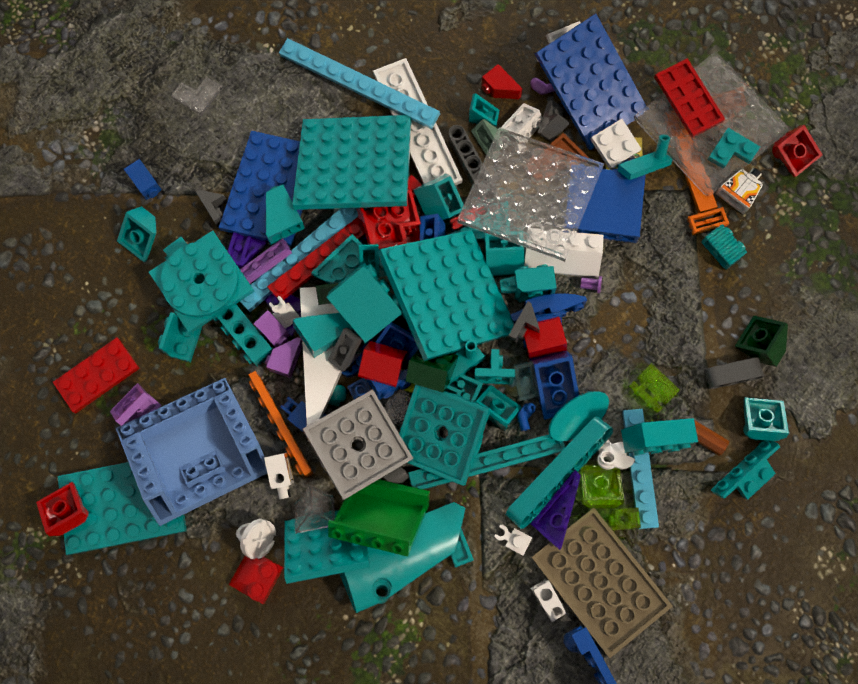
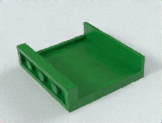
M377 480L344 500L334 521H328V537L409 556L429 507L430 491Z

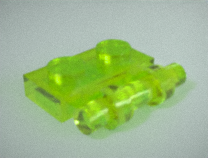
M652 363L637 377L642 382L640 386L635 381L629 385L634 391L633 393L637 397L640 396L647 403L646 406L649 409L652 408L657 413L663 408L657 403L659 400L666 405L680 391ZM646 388L655 395L653 398L645 391Z

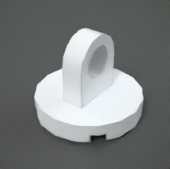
M257 519L251 523H245L236 531L241 551L250 559L263 558L269 553L275 542L273 540L274 536H276L275 527L270 521L265 519Z

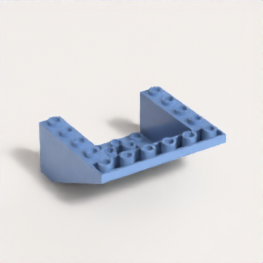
M226 378L116 428L143 501L159 526L267 474L264 454Z

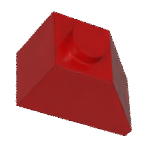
M499 64L482 76L481 87L486 94H490L493 98H521L522 88Z

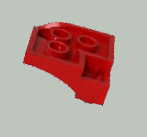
M411 189L408 190L407 206L366 207L368 211H365L363 208H357L358 217L362 220L368 245L378 244L380 250L395 246L396 244L402 245L420 241L419 225L421 223Z

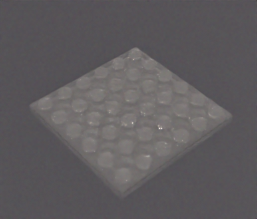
M716 51L694 69L725 118L723 123L691 138L664 93L634 116L635 121L656 143H658L660 135H668L670 137L667 155L673 158V162L707 198L719 190L738 171L749 165L735 155H732L724 169L708 160V157L728 127L760 146L751 162L791 130Z
M499 127L457 223L565 262L604 163Z

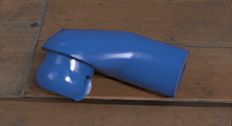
M533 403L524 404L517 413L521 431L530 430L528 419L536 410Z

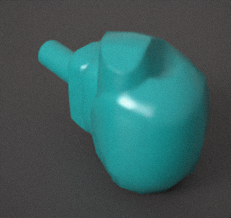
M336 385L329 404L339 406L340 403L345 401L346 388L343 385Z

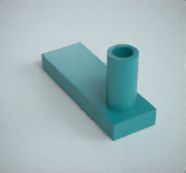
M660 135L655 152L621 163L617 171L627 179L632 180L670 166L673 158L667 155L670 137L668 135Z
M467 341L465 349L456 353L459 357L449 385L485 359V355L477 347L475 341Z

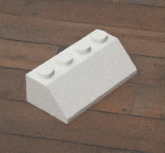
M528 228L524 266L537 268L539 265L546 264L548 267L554 266L555 274L598 278L604 235Z

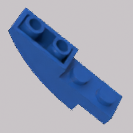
M549 294L525 300L524 307L527 301L532 304L535 315L560 312L562 317H564L569 311L577 312L583 309L587 298L576 294ZM522 310L510 315L514 324Z

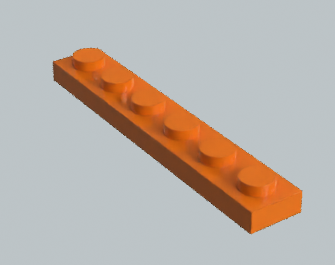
M256 371L250 373L251 380L249 384L254 392L257 390L260 394L258 400L262 407H267L270 412L267 416L272 424L276 423L279 429L276 432L281 441H286L288 445L286 451L291 458L295 457L297 464H295L296 469L300 475L311 476L314 472L262 379Z

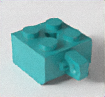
M544 264L537 266V268L519 267L518 270H515L513 277L500 280L501 293H514V298L518 302H525V300L538 296L555 294L554 266L548 267V265Z

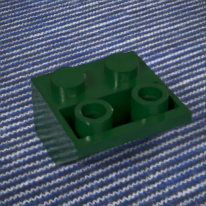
M418 349L409 360L406 382L444 393L450 383L459 355L450 353L424 361Z

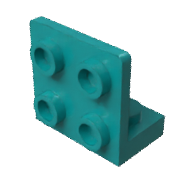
M170 312L169 317L164 322V333L158 340L159 349L170 358L191 363L202 327L190 334L178 316Z

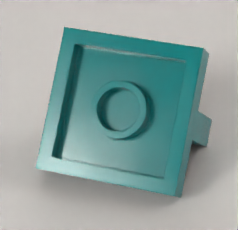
M491 349L489 368H475L474 379L483 384L512 385L515 378V369H502L503 355H499V349Z

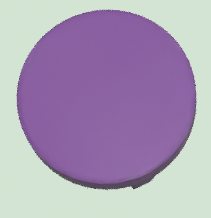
M599 276V279L582 277L580 288L597 290V293H600L602 276Z

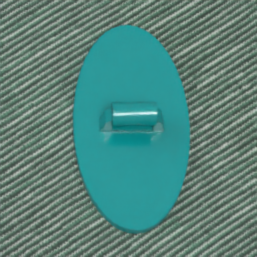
M591 391L570 400L551 420L549 425L550 437L557 441L574 439L594 417L603 418L609 406L608 396L600 391Z

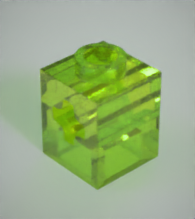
M639 507L611 510L609 525L613 526V531L641 528ZM623 515L625 518H628V521L625 522V525L623 521H620V517H622Z

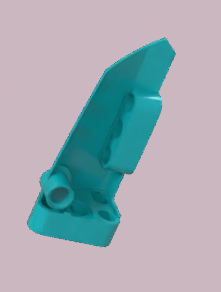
M453 502L426 513L409 556L368 547L369 568L339 573L355 613L387 602L392 595L452 555L456 549L466 508ZM382 588L386 591L387 595L380 597L377 595L376 590Z

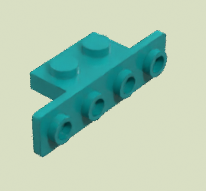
M764 440L744 460L734 467L722 480L717 482L711 489L713 494L724 499L737 488L741 496L748 500L776 474L767 459L780 448V445L774 441Z

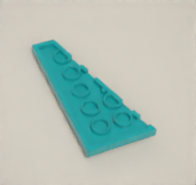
M351 234L311 272V275L329 284L343 281L360 266L359 245L363 244ZM379 260L380 277L387 276ZM403 313L398 316V317H400V318L406 320Z

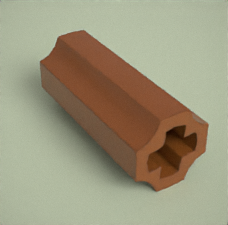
M694 420L698 437L697 443L719 456L722 455L729 445V440Z

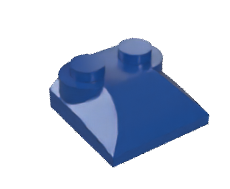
M393 322L388 324L379 333L375 341L379 344L408 351L404 367L418 350L412 333Z

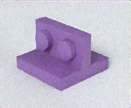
M137 383L110 412L115 421L122 426L158 409L161 404Z

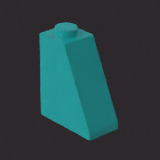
M283 184L274 186L266 192V235L270 244H274L282 238L284 239L305 229L297 210L293 209V202Z
M340 313L293 319L294 329L314 358L334 347L344 328H350L354 332V329Z

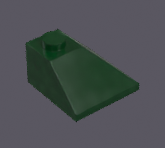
M753 316L735 347L752 358L758 357L760 363L777 367L786 352L788 324Z

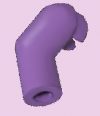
M533 78L530 82L531 88L541 95L555 91L551 83L545 84L538 78Z

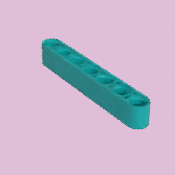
M594 417L512 503L506 511V516L520 529L527 527L575 470L578 472L611 437L613 428L599 417Z

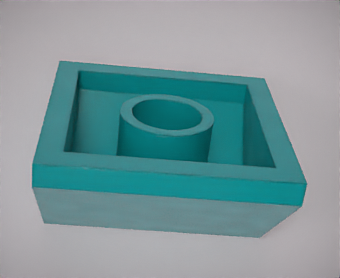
M492 385L475 401V403L491 408L488 420L503 431L507 429L522 408Z

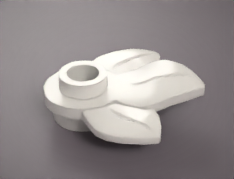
M607 440L598 450L597 463L606 470L613 469L614 467L627 469L635 462L634 458L626 455L623 442L611 444Z

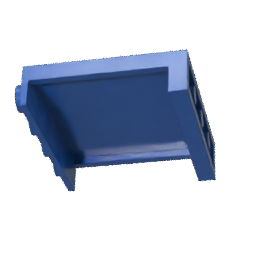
M581 164L571 165L563 231L604 235L603 239L637 243L641 229L645 175L629 180L618 172V169L608 170L598 166L591 168Z

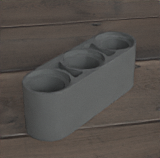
M758 357L704 370L709 389L730 386L764 377Z

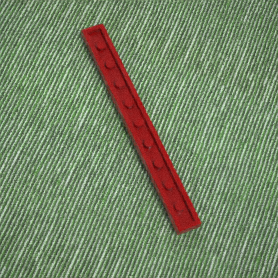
M411 175L408 180V190L411 189L413 197L416 198L413 189L422 184ZM359 217L354 219L267 286L268 290L277 300L278 296L285 300L314 276L311 275V272L351 234L359 241L366 237L362 220Z

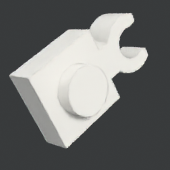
M278 296L279 304L273 305L270 302L269 306L273 310L275 318L286 329L293 324V319L300 318V316L289 302L286 304Z
M499 525V528L504 530V535L498 536L495 534V539L499 541L506 540L505 547L524 556L532 537L515 528L510 533L506 526Z

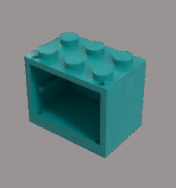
M364 262L330 290L327 299L366 343L403 312L396 295L390 293V286L384 279L380 281L377 277L378 272L371 264L367 265Z

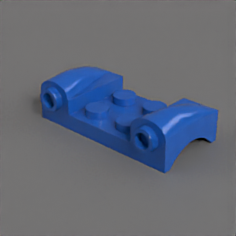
M580 625L564 635L563 642L567 650L584 656L588 665L595 669L594 677L598 684H617L587 627L582 628Z

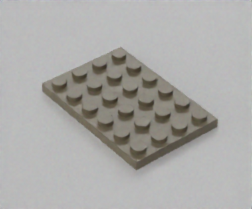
M592 508L567 528L561 549H558L549 542L531 557L584 627H587L590 635L609 659L673 607L595 508Z

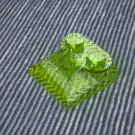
M584 465L580 469L581 501L583 505L588 508H616L624 503L619 468L614 467L613 469L606 470L599 465Z

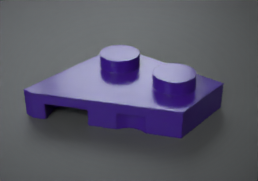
M233 232L227 252L238 268H242L265 247L268 241Z

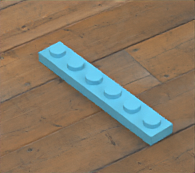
M643 409L622 411L624 428L644 422ZM627 453L628 456L635 459V462L629 469L637 529L658 528L659 523L649 453L639 456Z

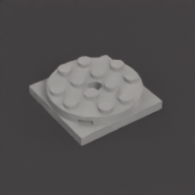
M373 389L302 429L342 500L414 459ZM353 441H361L363 448L360 451L352 449Z

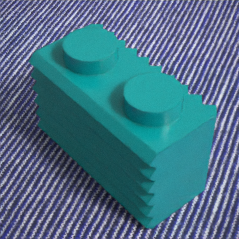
M723 224L705 236L701 241L725 270L747 253L744 244L737 241L732 231L728 227H724Z

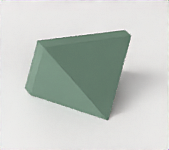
M482 119L471 130L489 160H492L503 149L504 133L485 119Z

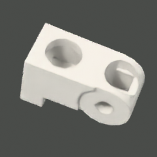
M544 579L531 587L533 594L551 622L566 614L549 580Z

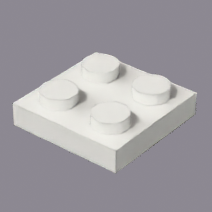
M620 119L590 139L609 170L642 150L623 119Z

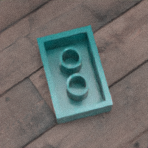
M694 418L643 422L621 429L625 453H633V456L644 455L645 453L658 454L663 453V451H668V453L677 452L681 449L691 448L690 444L698 442Z

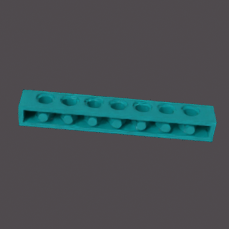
M179 237L163 250L167 254L166 260L177 249L187 245L182 237ZM197 276L195 279V283H202L204 281V276ZM237 304L214 318L216 322L220 320L223 324L220 328L227 336L229 334L232 335L234 338L232 343L238 350L242 348L246 354L243 356L249 364L254 363L258 367L266 360L268 354L272 353L273 349ZM233 313L230 319L225 320L226 314ZM239 327H244V331L241 334H236V330ZM256 341L253 348H247L249 342Z

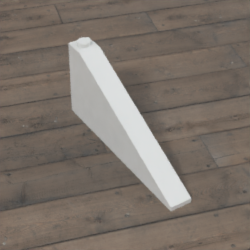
M316 287L300 288L301 317L339 313L332 303L318 305ZM303 342L306 418L308 426L323 417L342 372L328 361L334 347L314 358Z

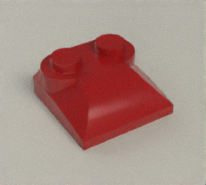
M800 125L789 131L772 147L774 157L782 160L793 177L798 176L823 155L805 125Z
M73 482L36 502L45 533L48 536H61L84 523L88 517V510L83 506Z
M244 556L229 585L249 596L252 600L265 604L284 567L266 557L250 559Z

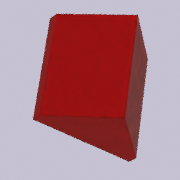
M560 317L539 321L540 333L525 326L527 331L524 335L529 359L567 350V341Z
M370 341L364 348L358 377L396 387L408 351Z

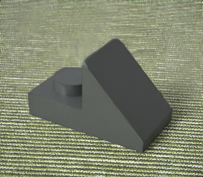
M554 100L548 101L538 130V134L548 142H552L569 125V122L563 118L565 109Z
M197 190L196 193L217 227H219L223 216L219 207L227 203L226 197L223 194Z
M527 301L509 334V339L516 343L519 338L522 339L527 331L525 326L540 333L532 304Z
M344 328L328 361L341 372L345 371L362 354L363 351L358 348L362 338L350 328Z

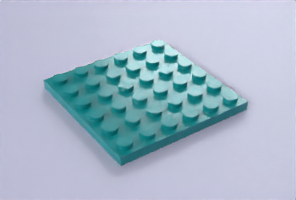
M407 115L303 119L292 203L293 209L407 206L411 117Z
M472 230L383 248L377 252L424 361L465 349L466 342L469 340H473L479 345L509 336L515 324L510 317L508 308L489 266L486 265V260Z

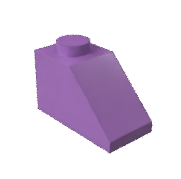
M268 310L254 323L259 332L275 348L288 341L289 333Z
M297 337L273 349L272 353L268 354L266 358V368L270 372L291 378L303 347L302 339Z

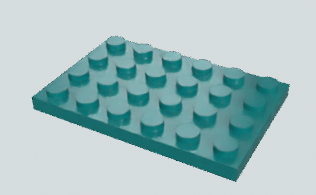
M129 462L58 476L59 489L73 482L83 506L88 510L86 521L64 534L66 555L187 532L185 514L161 526L158 525L143 501Z

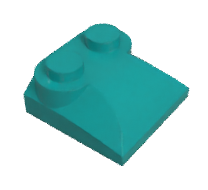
M744 397L745 425L743 431L747 437L766 441H779L787 438L789 430L784 401Z

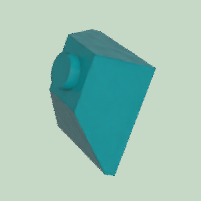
M142 206L126 212L117 239L118 243L143 262H147L157 233L155 216Z

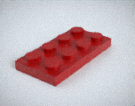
M688 58L655 74V80L691 138L724 122L723 114Z
M117 337L53 381L72 412L76 414L140 368Z

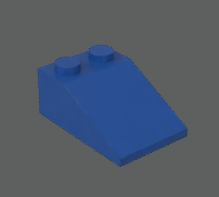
M567 350L529 359L544 420L553 418L566 403L579 396L573 358Z

